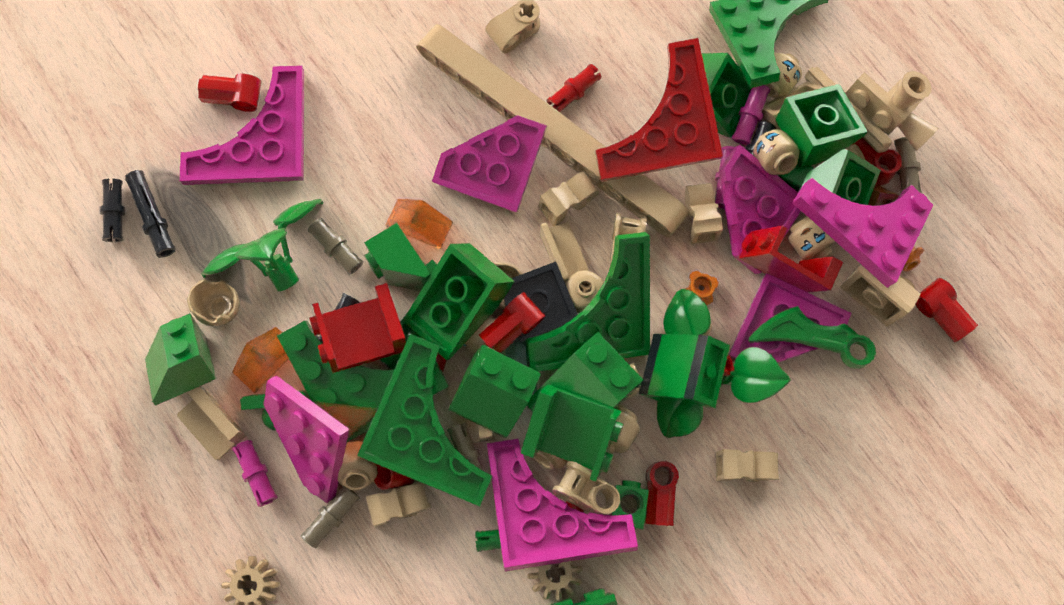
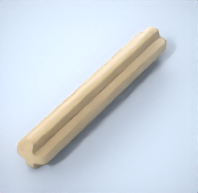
M811 67L805 74L806 81L824 88L836 85L819 67ZM852 104L868 131L862 138L878 153L888 150L892 140L870 118Z

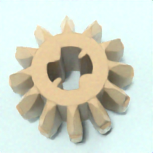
M249 556L247 563L242 559L236 560L235 566L237 571L233 569L225 571V574L231 578V582H223L221 584L222 588H230L231 590L230 593L225 595V602L236 599L233 605H267L265 599L275 601L277 596L270 589L280 587L279 581H271V577L278 573L277 569L272 568L266 571L269 560L262 559L257 563L256 556ZM246 581L257 582L256 589L246 588Z
M574 561L558 563V568L563 567L564 575L559 576V582H551L552 577L549 579L546 577V571L551 569V564L535 567L539 568L538 573H529L527 578L540 579V582L532 587L534 592L546 586L543 593L544 600H548L551 590H555V599L557 602L562 601L560 589L564 588L571 597L574 595V592L568 586L569 582L581 585L582 581L572 577V573L582 572L583 567L575 566L571 568L570 564Z

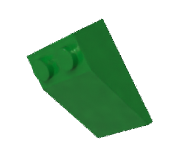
M470 243L449 244L403 321L421 338L440 346L438 353L446 360H450L499 307L515 281Z
M597 332L531 396L527 407L533 412L539 392L548 384L616 409L641 385L643 379Z

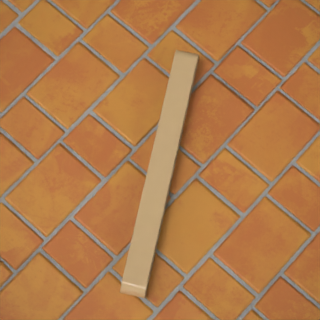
M435 24L416 45L419 53L427 61L505 119L509 120L519 115L547 125L541 143L544 148L578 173L586 172L595 186L638 218H647L646 224L660 234L671 237L688 216L689 211L682 202L644 174L601 182L595 150L606 147L443 26Z

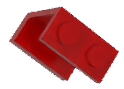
M783 225L751 231L744 238L741 246L743 250L739 256L740 260L764 274L767 273L806 292L831 291L843 265V262L834 256L800 260L799 263H796L779 253V246L788 229Z
M387 283L375 286L377 297L375 299L323 314L321 313L319 303L312 304L315 316L309 317L314 336L321 334L323 344L317 345L322 363L329 362L332 373L402 353L406 340Z

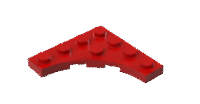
M698 38L668 43V78L666 88L660 103L647 122L636 133L622 141L595 150L601 182L722 159L723 153Z

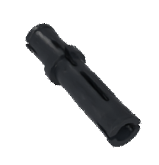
M142 170L131 171L125 175V181L129 186L143 220V231L146 235H149L158 258L170 256L175 252L176 248L167 231L168 223L165 218L161 217L144 172Z

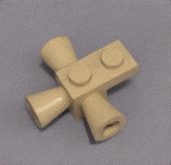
M864 72L845 92L852 104L870 118L885 134L889 135L899 127L915 151L921 148L939 129L911 113L924 98L930 95L932 90L930 81L920 72H907L888 93Z

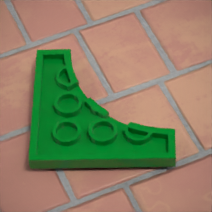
M716 0L710 2L709 12L750 88L778 82L781 72L775 59L774 43L784 29L786 21L794 14L798 16L811 8L828 3V0Z
M641 232L615 236L614 252L609 272L596 296L581 313L563 326L549 333L525 339L527 367L537 372L559 369L597 332L602 335L623 359L649 354V234Z
M306 320L277 335L311 401L349 429L347 442L367 432L394 370H380L359 365L332 373L329 362L322 363L317 345L323 344V341L318 335L314 336L313 329ZM435 361L433 370L432 395L450 386L437 361Z
M410 334L357 456L480 506L492 475L470 463L454 448L445 435L434 407L432 395L433 370L440 346Z

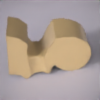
M580 172L566 183L562 182L558 188H550L547 192L540 195L538 207L554 227L565 219L569 209L581 210L586 207V204L599 194V190L586 172Z
M712 184L687 185L685 187V205L689 211L688 215L694 217L690 229L691 244L718 241L723 231L722 217L717 211L718 204L715 203Z
M737 449L717 451L716 481H733L745 478L749 482L779 480L778 453L754 452L752 450L741 452Z
M417 483L393 489L387 494L377 493L366 496L373 526L376 528L389 523V520L392 518H408L431 509V503H428L425 492L426 484Z

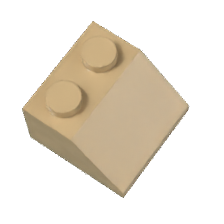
M861 264L840 286L841 289L886 327L907 315L913 309L920 296V293L915 290L913 283L907 278L899 276L897 282L887 288Z

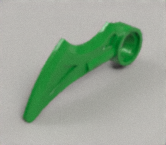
M798 306L787 309L770 318L748 339L749 343L769 341L794 342L839 353L842 361L852 369L864 368L876 355V347L868 337L858 335L845 323L837 326L816 324L808 319ZM858 344L862 346L866 352L865 358L862 360L855 359L850 353L851 345Z

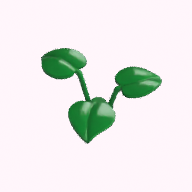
M322 199L300 202L287 208L273 221L274 225L278 226V229L270 231L259 239L247 244H238L225 249L211 260L201 273L202 277L205 278L206 275L222 272L233 266L240 259L250 260L261 270L265 277L269 276L278 292L292 287L299 281V278L290 264L293 262V259L289 253L286 240L287 231L285 229L289 224H293L307 215L317 204H323ZM280 242L282 244L284 257H282L281 254L274 255V252L277 246L280 244Z
M680 289L676 292L666 309L663 322L666 334L703 335L710 329L711 317L706 304L697 294L690 290ZM751 347L742 351L735 361L732 360L734 371L730 372V376H723L721 386L723 384L731 385V391L738 400L746 403H756L777 394L791 381V378L781 369L771 354L761 348ZM659 397L657 421L662 434L666 438L687 436L700 426L703 419V406L689 400Z

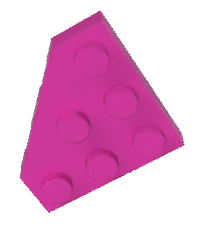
M517 115L454 148H450L441 153L432 182L518 212L547 125Z
M741 145L734 147L719 170L732 256L754 274H761V271L739 259L743 250L741 247L742 242L751 231L782 225L788 228L785 233L786 235L801 212L793 204L798 192L779 176L767 173L755 156Z
M766 273L728 355L731 359L735 360L745 349L756 347L767 351L779 363L820 349L784 341L749 343V337L762 324L792 307L798 306L808 319L823 326H837L844 323L847 325L852 313Z
M276 375L266 383L264 407L302 484L311 494L318 496L325 503H328L337 493L338 473L343 463L349 429Z

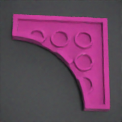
M273 66L269 90L264 99L265 104L258 116L252 118L237 132L238 136L223 145L216 144L201 150L181 152L180 182L183 185L304 181L303 66Z
M813 178L804 183L793 201L797 208L887 288L897 282L933 207L928 198L912 185L903 190L900 196L890 204L869 206L841 198L823 187Z
M518 438L487 443L505 572L638 551L632 514L602 515L591 512L586 514L570 508L567 503L558 499L548 490L545 491L533 477V473L529 469L523 454H521Z

